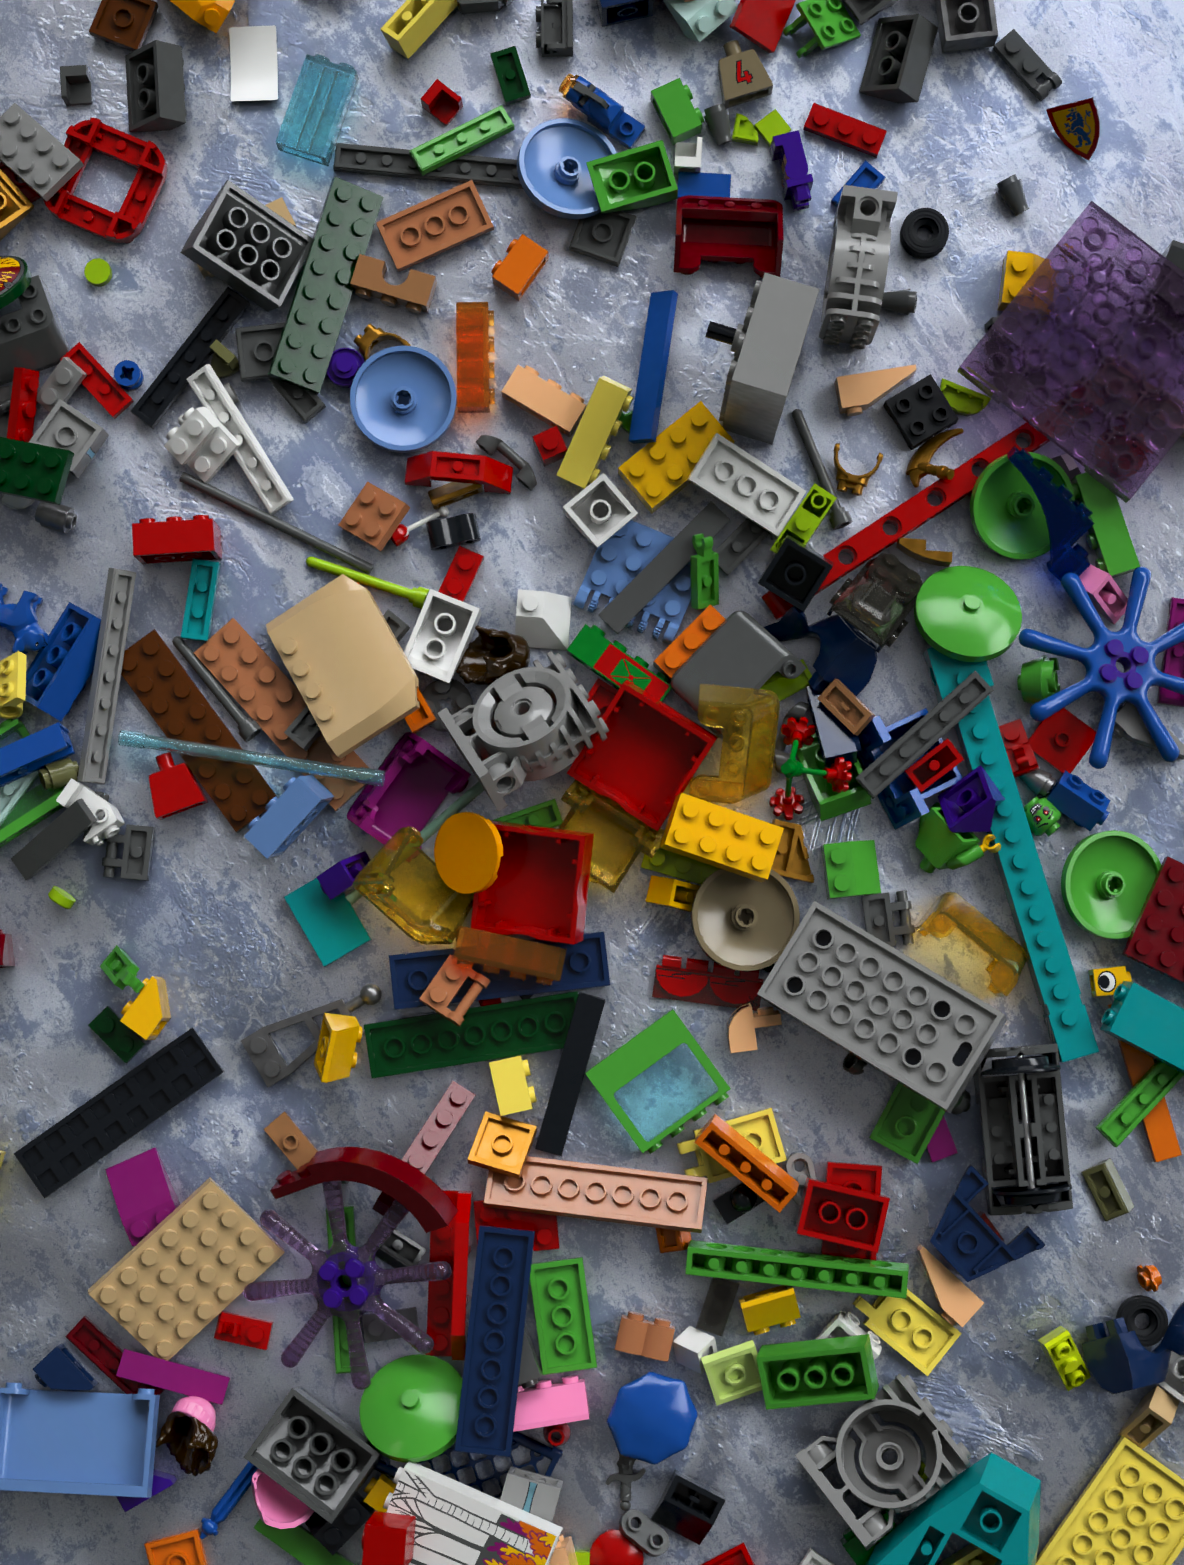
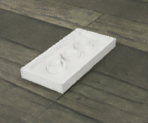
M718 433L714 435L687 479L776 537L780 535L806 493V490Z

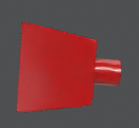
M171 752L155 757L160 771L149 775L154 813L157 819L162 820L208 803L205 794L186 763L175 765Z

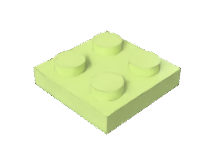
M753 1340L701 1357L717 1406L762 1390L756 1360L758 1353Z

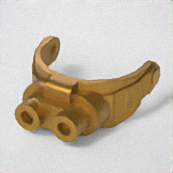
M371 323L365 327V334L363 336L359 334L353 341L359 347L358 351L364 356L365 361L370 358V352L374 346L381 341L395 340L403 346H411L400 336L385 332L381 328L376 329Z
M836 443L833 450V460L837 472V491L847 492V489L852 490V494L862 496L863 488L867 487L870 477L878 470L883 454L879 452L876 466L872 471L864 475H852L841 467L838 460L840 443Z

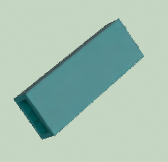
M1123 981L1122 984L1118 985L1113 994L1114 1001L1111 1008L1107 1009L1102 1016L1101 1022L1103 1024L1100 1030L1184 1074V1009L1134 982Z

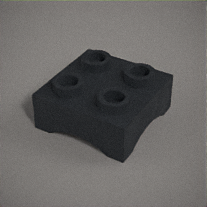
M931 374L886 400L883 405L899 428L910 450L953 426L958 421L957 415Z

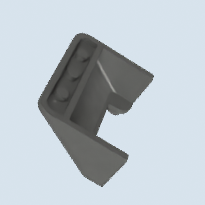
M736 611L673 674L671 687L717 737L733 745L743 732L742 723L735 716L742 706L776 671L785 678L794 679L806 667L750 614L744 611Z

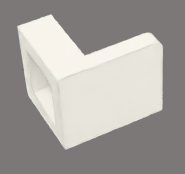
M697 137V143L677 142L675 144L674 174L678 175V172L700 173L702 137Z
M689 1326L673 1341L677 1363L700 1374L705 1371L701 1357L717 1352L715 1337L692 1326Z

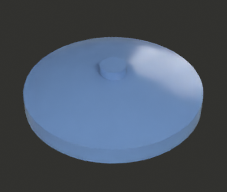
M568 118L548 120L533 128L525 137L517 156L518 178L528 197L546 212L566 219L588 218L598 214L601 210L586 162L616 154L617 152L604 134L585 122Z
M393 346L375 353L359 368L351 386L350 406L358 428L368 440L388 451L408 453L429 447L446 433L455 416L457 394L449 370L436 356L426 350L413 346Z

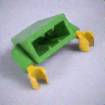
M938 802L929 808L930 812L924 814L919 819V835L915 844L924 855L919 865L927 873H933L936 868L939 870L961 868L983 857L984 852L987 850L990 853H996L1002 847L1000 843L989 847V843L996 839L992 834L986 835L979 846L980 839L973 832H951L941 805Z

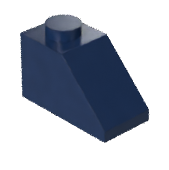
M63 1343L56 1346L33 1368L36 1373V1380L43 1387L48 1386L53 1390H91L99 1383Z

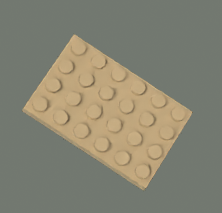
M209 1177L88 1289V1294L154 1357L169 1361L285 1252L257 1222Z

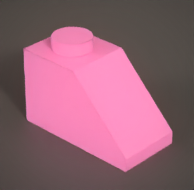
M1088 563L1078 576L1096 610L1115 625L1126 612L1128 599L1109 573Z

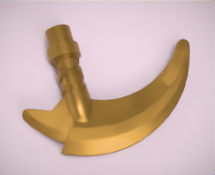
M962 428L947 430L933 436L915 452L906 470V474L910 475V480L915 488L919 487L920 479L927 474L937 476V478L943 480H951L954 477L953 469L943 465L934 466L930 464V461L942 444L964 432Z

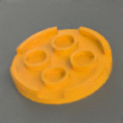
M461 812L449 817L439 829L434 846L435 864L444 883L456 892L472 894L486 890L497 879L500 859L503 856V844L496 826L490 819H486L473 812Z

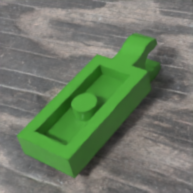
M703 533L695 534L692 537V543L697 555L691 556V607L699 610L707 608L710 604L712 606L719 605L718 553L712 551V536L704 537Z
M116 945L100 967L114 985L121 990L126 986H130L138 993L145 985L136 977L140 968L123 949Z

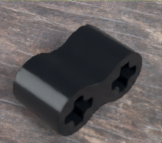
M475 513L461 514L426 523L431 550H443L454 546L472 544L481 540Z

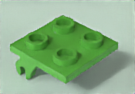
M806 0L798 3L796 7L801 15L783 30L785 36H788L789 33L792 35L808 23L816 35L796 52L798 58H801L803 55L804 57L807 56L818 46L825 50L858 39L861 36L841 0Z

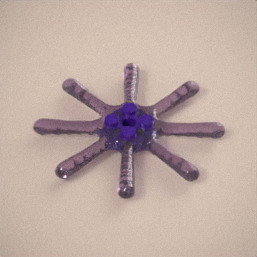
M341 1181L323 1182V1192L333 1238L331 1248L325 1251L319 1250L274 1210H265L260 1216L261 1225L308 1259L312 1265V1273L305 1279L249 1283L244 1287L243 1295L249 1301L302 1293L313 1295L318 1303L317 1310L281 1355L282 1364L289 1368L295 1367L327 1319L331 1316H338L346 1325L352 1384L356 1389L363 1390L371 1384L360 1326V1318L364 1313L372 1312L376 1314L421 1354L430 1353L434 1347L432 1337L382 1300V1287L394 1283L447 1280L451 1276L452 1269L446 1261L394 1269L380 1268L375 1260L377 1251L409 1211L397 1200H394L367 1242L363 1246L355 1247L347 1238ZM343 1275L350 1278L351 1287L344 1284L342 1280Z

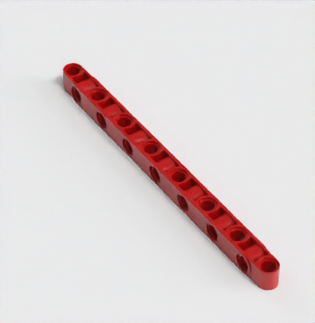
M1091 381L954 469V477L951 480H937L824 554L825 558L833 562V567L816 594L896 543L899 538L905 537L972 493L978 479L972 473L973 466H980L984 470L990 463L1003 455L1019 451L1035 452L1101 408L1105 402ZM1060 409H1069L1072 413V418H1063L1060 414ZM1016 438H1025L1028 442V447H1019L1016 443ZM927 496H938L940 505H930ZM887 523L894 525L896 534H886L883 531V525ZM846 552L851 555L852 562L850 564H843L839 561L838 555ZM768 591L761 597L776 620L783 617L793 606L771 591Z

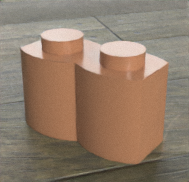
M629 1311L628 1315H622L614 1350L668 1362L675 1327L670 1325V1320L656 1317L654 1321H648L644 1319L643 1314Z

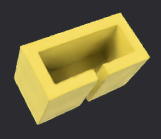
M522 1055L489 1062L500 1116L533 1109L532 1103L537 1102L534 1086L528 1087L526 1076L531 1075L528 1059L522 1060Z

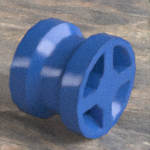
M124 360L119 362L114 369L116 381L127 391L138 389L144 381L142 370L133 361Z

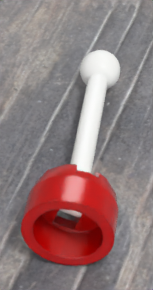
M442 506L438 512L409 526L399 524L391 536L392 542L396 547L403 544L409 537V531L440 516L446 517L449 514L448 508Z

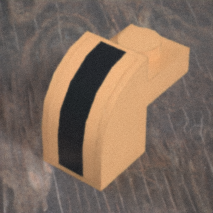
M750 1003L736 1009L727 1023V1039L730 1053L758 1050L755 1028L782 1025L779 1010H774L773 1007H762L757 1009L758 1013H753Z

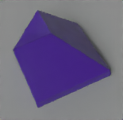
M981 765L938 796L951 832H990L994 809L1005 800Z

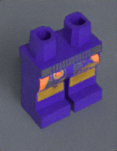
M799 130L773 136L769 152L772 161L779 160L781 165L784 201L790 199L793 212L809 208V201H811L810 191L813 185L812 174L807 175L808 164Z

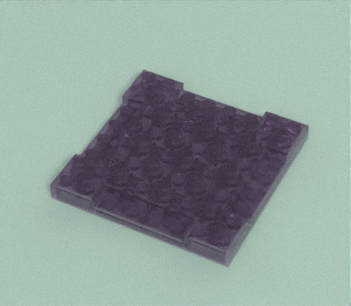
M1091 201L960 365L957 372L998 404L1001 402L1084 466V471L1127 503L1184 432V272Z

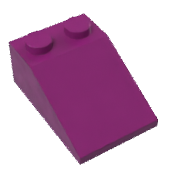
M156 1147L105 1169L122 1224L132 1247L136 1246L180 1205Z

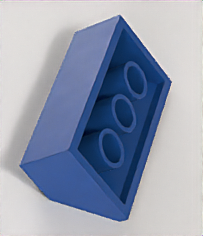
M69 602L48 636V645L38 652L26 671V701L62 722L63 718L70 712L78 694L85 688L86 681L94 670L101 619Z

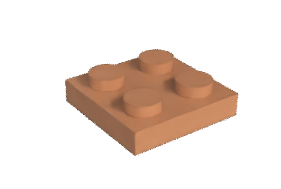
M367 481L338 526L381 552L410 507L405 502Z

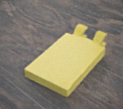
M772 1108L725 1121L773 1162L780 1163L787 1160ZM702 1128L693 1130L695 1139ZM695 1139L677 1143L679 1154L682 1155L695 1151L699 1166L685 1169V1175L706 1176L708 1183L734 1176L695 1144Z
M908 1289L906 1299L878 1296L871 1305L859 1295L852 1303L867 1316L863 1322L865 1326L926 1376L931 1373L962 1334Z

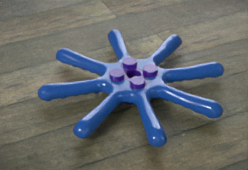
M1142 566L1133 571L1124 622L1119 631H1110L1104 625L1079 576L1075 573H1066L1061 579V584L1093 633V644L1088 648H1083L1032 629H1023L1019 634V643L1022 646L1079 661L1086 669L1084 679L1031 706L1030 715L1035 721L1040 722L1049 718L1089 692H1097L1103 697L1104 707L1089 756L1090 765L1096 769L1104 768L1108 762L1119 705L1123 702H1130L1136 707L1159 753L1165 761L1173 762L1180 754L1177 744L1148 701L1147 691L1152 686H1160L1184 695V678L1163 673L1155 665V658L1159 653L1184 641V622L1151 642H1145L1140 639L1137 634V626L1151 580L1150 570ZM1116 662L1122 664L1124 668L1123 673L1116 668Z

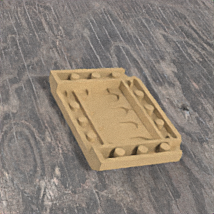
M344 574L266 624L269 637L326 742L337 757H345L420 708L419 701H417L418 677L369 590Z

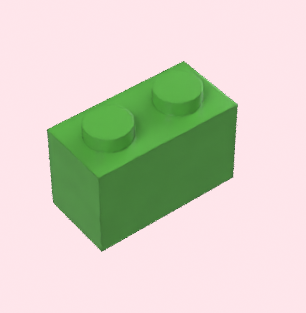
M680 78L652 90L650 97L673 146L677 142L685 141L700 134L702 123L704 122L700 109L698 107L694 109L691 102L693 96L687 84L683 86Z

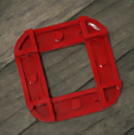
M90 117V120L81 121L75 126L71 125L66 131L68 137L64 143V146L76 155L84 166L47 202L44 200V203L54 217L107 241L128 244L141 233L166 180L167 162L157 145L149 140L148 142L103 124L100 119ZM93 150L138 169L119 212L113 213L73 195Z

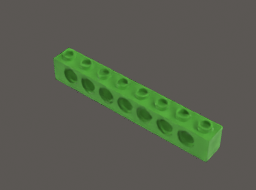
M691 1240L687 1249L685 1274L906 1299L909 1264Z

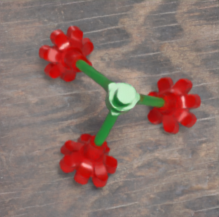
M791 717L787 719V725H781V733L786 735L783 738V742L786 745L792 744V748L787 762L781 766V772L786 777L785 791L782 788L777 789L775 792L776 797H771L769 805L775 807L773 810L775 816H780L784 813V818L788 821L793 819V812L802 814L804 811L801 804L805 800L803 795H796V788L792 787L793 777H799L802 774L822 776L824 779H827L828 783L832 784V790L837 793L847 791L849 785L846 781L850 782L852 774L847 772L852 768L851 761L844 762L843 757H837L835 763H832L830 768H824L823 770L805 768L801 762L796 761L797 749L802 748L804 744L810 746L814 741L811 735L816 732L814 725L807 726L808 719L805 717H800L799 722Z

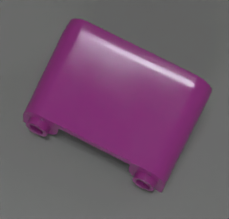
M406 732L377 769L375 776L367 783L351 805L347 813V819L396 853L422 831L448 793H460L467 787L471 774L423 738L412 732ZM422 846L417 848L405 860L409 862L411 858H415L419 854Z

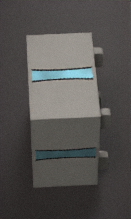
M59 399L29 443L73 452L74 457L69 472L79 478L109 434L101 426Z
M510 1466L500 1500L552 1522L563 1480Z

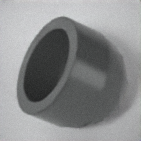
M851 1053L843 1061V1069L853 1075L862 1074L864 1072L863 1068L867 1066L866 1062Z

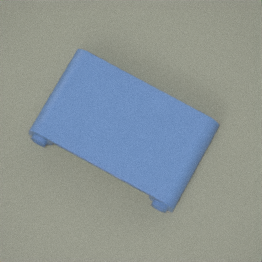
M6 1382L5 1388H0V1490L151 1498L160 1395H154L155 1389L138 1388V1394L22 1389V1383Z

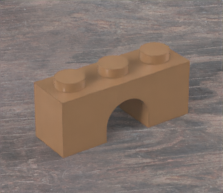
M359 254L350 282L351 287L354 288L355 295L365 299H370L371 296L379 298L381 303L388 306L403 305L406 306V310L416 314H420L421 311L428 313L437 286L436 276L410 269L405 282L400 285H390L384 280L387 270L385 261Z

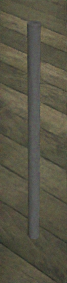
M183 472L180 477V482L367 574H370L373 569V564L208 483H204L202 480L186 472Z

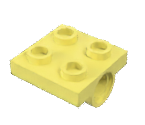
M20 651L0 661V717L6 719L18 718L23 714V702L26 699L27 655Z

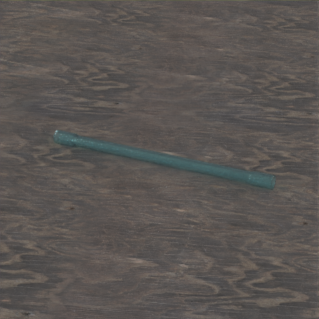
M122 729L118 737V744L120 746L139 749L148 748L357 781L358 783L383 787L385 781L384 770L349 767L152 736Z

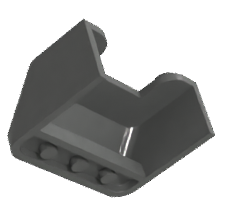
M39 275L32 277L27 289L18 297L22 309L0 316V386L13 381L14 367L42 371L58 365L60 359L70 351L48 287Z

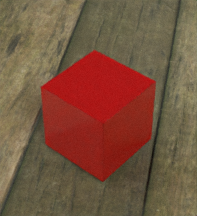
M375 1511L365 1523L362 1535V1565H408L413 1559L416 1516Z

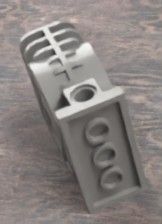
M843 185L834 216L833 227L835 229L824 290L822 324L819 331V338L823 339V343L827 345H839L840 342L850 344L852 348L864 349L866 345L872 343L880 322L879 315L882 307L891 242L890 221L897 202L898 192Z
M552 651L547 653L551 665L546 668L537 659L533 661L534 667L517 669L501 676L484 690L475 705H468L453 715L450 714L447 708L437 713L455 746L498 811L507 806L503 797L521 787L524 781H537L553 776L569 766L580 754L584 745L588 750L593 748L589 738L592 734L597 733L602 741L607 739L605 733L609 732V729L601 717H597L601 714L593 700L587 701L589 696L582 684L576 686L578 681L570 668L564 669L567 666L559 653L555 655Z
M898 1374L892 1382L882 1387L883 1389L876 1394L875 1399L868 1400L858 1407L844 1421L837 1434V1438L821 1436L805 1450L803 1448L795 1455L866 1550H869L879 1539L893 1529L894 1513L897 1514L917 1508L945 1487L952 1479H955L962 1471L971 1466L969 1461L971 1459L970 1452L962 1442L958 1444L954 1442L951 1438L954 1436L951 1428L943 1419L939 1422L935 1418V1408L926 1397L920 1399L916 1394L918 1387L908 1374L905 1377ZM878 1413L884 1422L903 1424L919 1436L926 1452L924 1473L930 1479L927 1484L918 1474L921 1467V1451L915 1438L903 1428L891 1425L880 1426L872 1414ZM852 1430L862 1441L859 1450V1463L865 1477L879 1488L885 1490L899 1489L906 1497V1500L901 1501L896 1494L879 1493L862 1481L855 1466L854 1456L857 1444L850 1436ZM828 1444H835L836 1449L833 1451ZM888 1450L895 1451L898 1455L897 1461L892 1465L885 1464L882 1460L883 1454ZM835 1462H837L839 1473L845 1483L842 1489H834L823 1474ZM852 1494L858 1501L872 1509L860 1519H857L845 1503V1498ZM882 1512H889L888 1521L881 1514Z

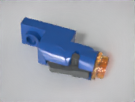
M569 73L561 83L559 92L563 94L562 97L587 115L589 123L627 149H632L645 131V125L624 112V107L610 98L605 92L595 87L582 76L577 74L574 76Z

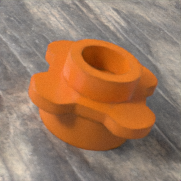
M1154 1265L1137 1266V1279L1141 1287L1146 1291H1151V1289L1154 1292L1158 1291V1286L1162 1284V1278L1158 1269Z

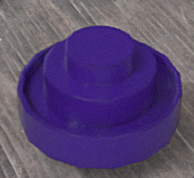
M337 349L333 351L327 375L336 386L350 388L364 360L354 349Z

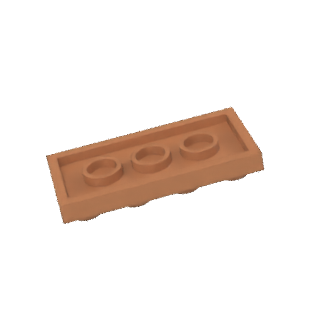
M473 180L376 222L398 272L494 230V226Z

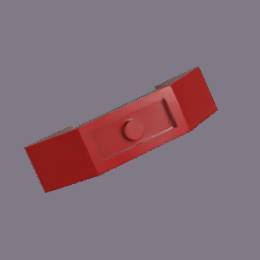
M430 451L407 458L405 485L431 487L432 480L482 484L484 485V492L511 494L513 467L483 455Z

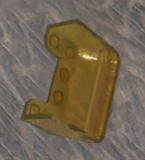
M700 684L698 706L700 722L705 726L724 728L719 776L702 774L695 778L692 777L689 782L690 796L707 802L734 804L769 788L780 710V700L776 693L763 689Z

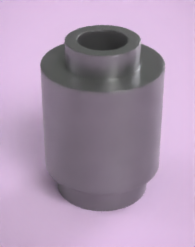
M40 502L36 509L35 521L39 522L43 527L66 534L69 530L75 528L77 515L74 508L61 504Z

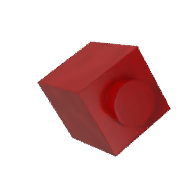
M557 426L532 436L534 446L544 467L564 458L568 449Z

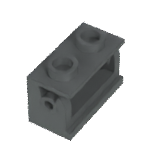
M541 0V6H536V22H541V31H536V48H541L542 57H573V0H546V3H544V0Z

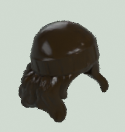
M477 625L475 629L479 636L469 643V647L466 649L456 672L460 674L459 677L466 684L490 685L509 672L528 667L530 662L528 643L521 636Z

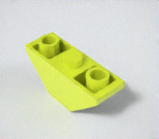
M1059 1326L1038 1339L1045 1356L1067 1391L1081 1386L1091 1377L1067 1329Z

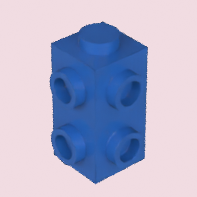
M1066 770L1047 796V800L1060 812L1071 818L1078 826L1084 827L1089 831L1093 829L1096 823L1101 826L1110 813L1106 809L1111 800L1106 798L1101 791L1094 790L1085 784L1080 777L1070 774Z

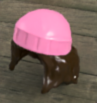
M196 1396L181 1398L176 1402L171 1414L168 1415L166 1422L161 1428L160 1437L156 1441V1448L166 1444L170 1455L175 1456L181 1470L186 1474L192 1473L193 1476H197L198 1473L202 1474L204 1471L211 1469V1462L215 1457L218 1447V1439L214 1433L216 1411L212 1404L206 1399Z

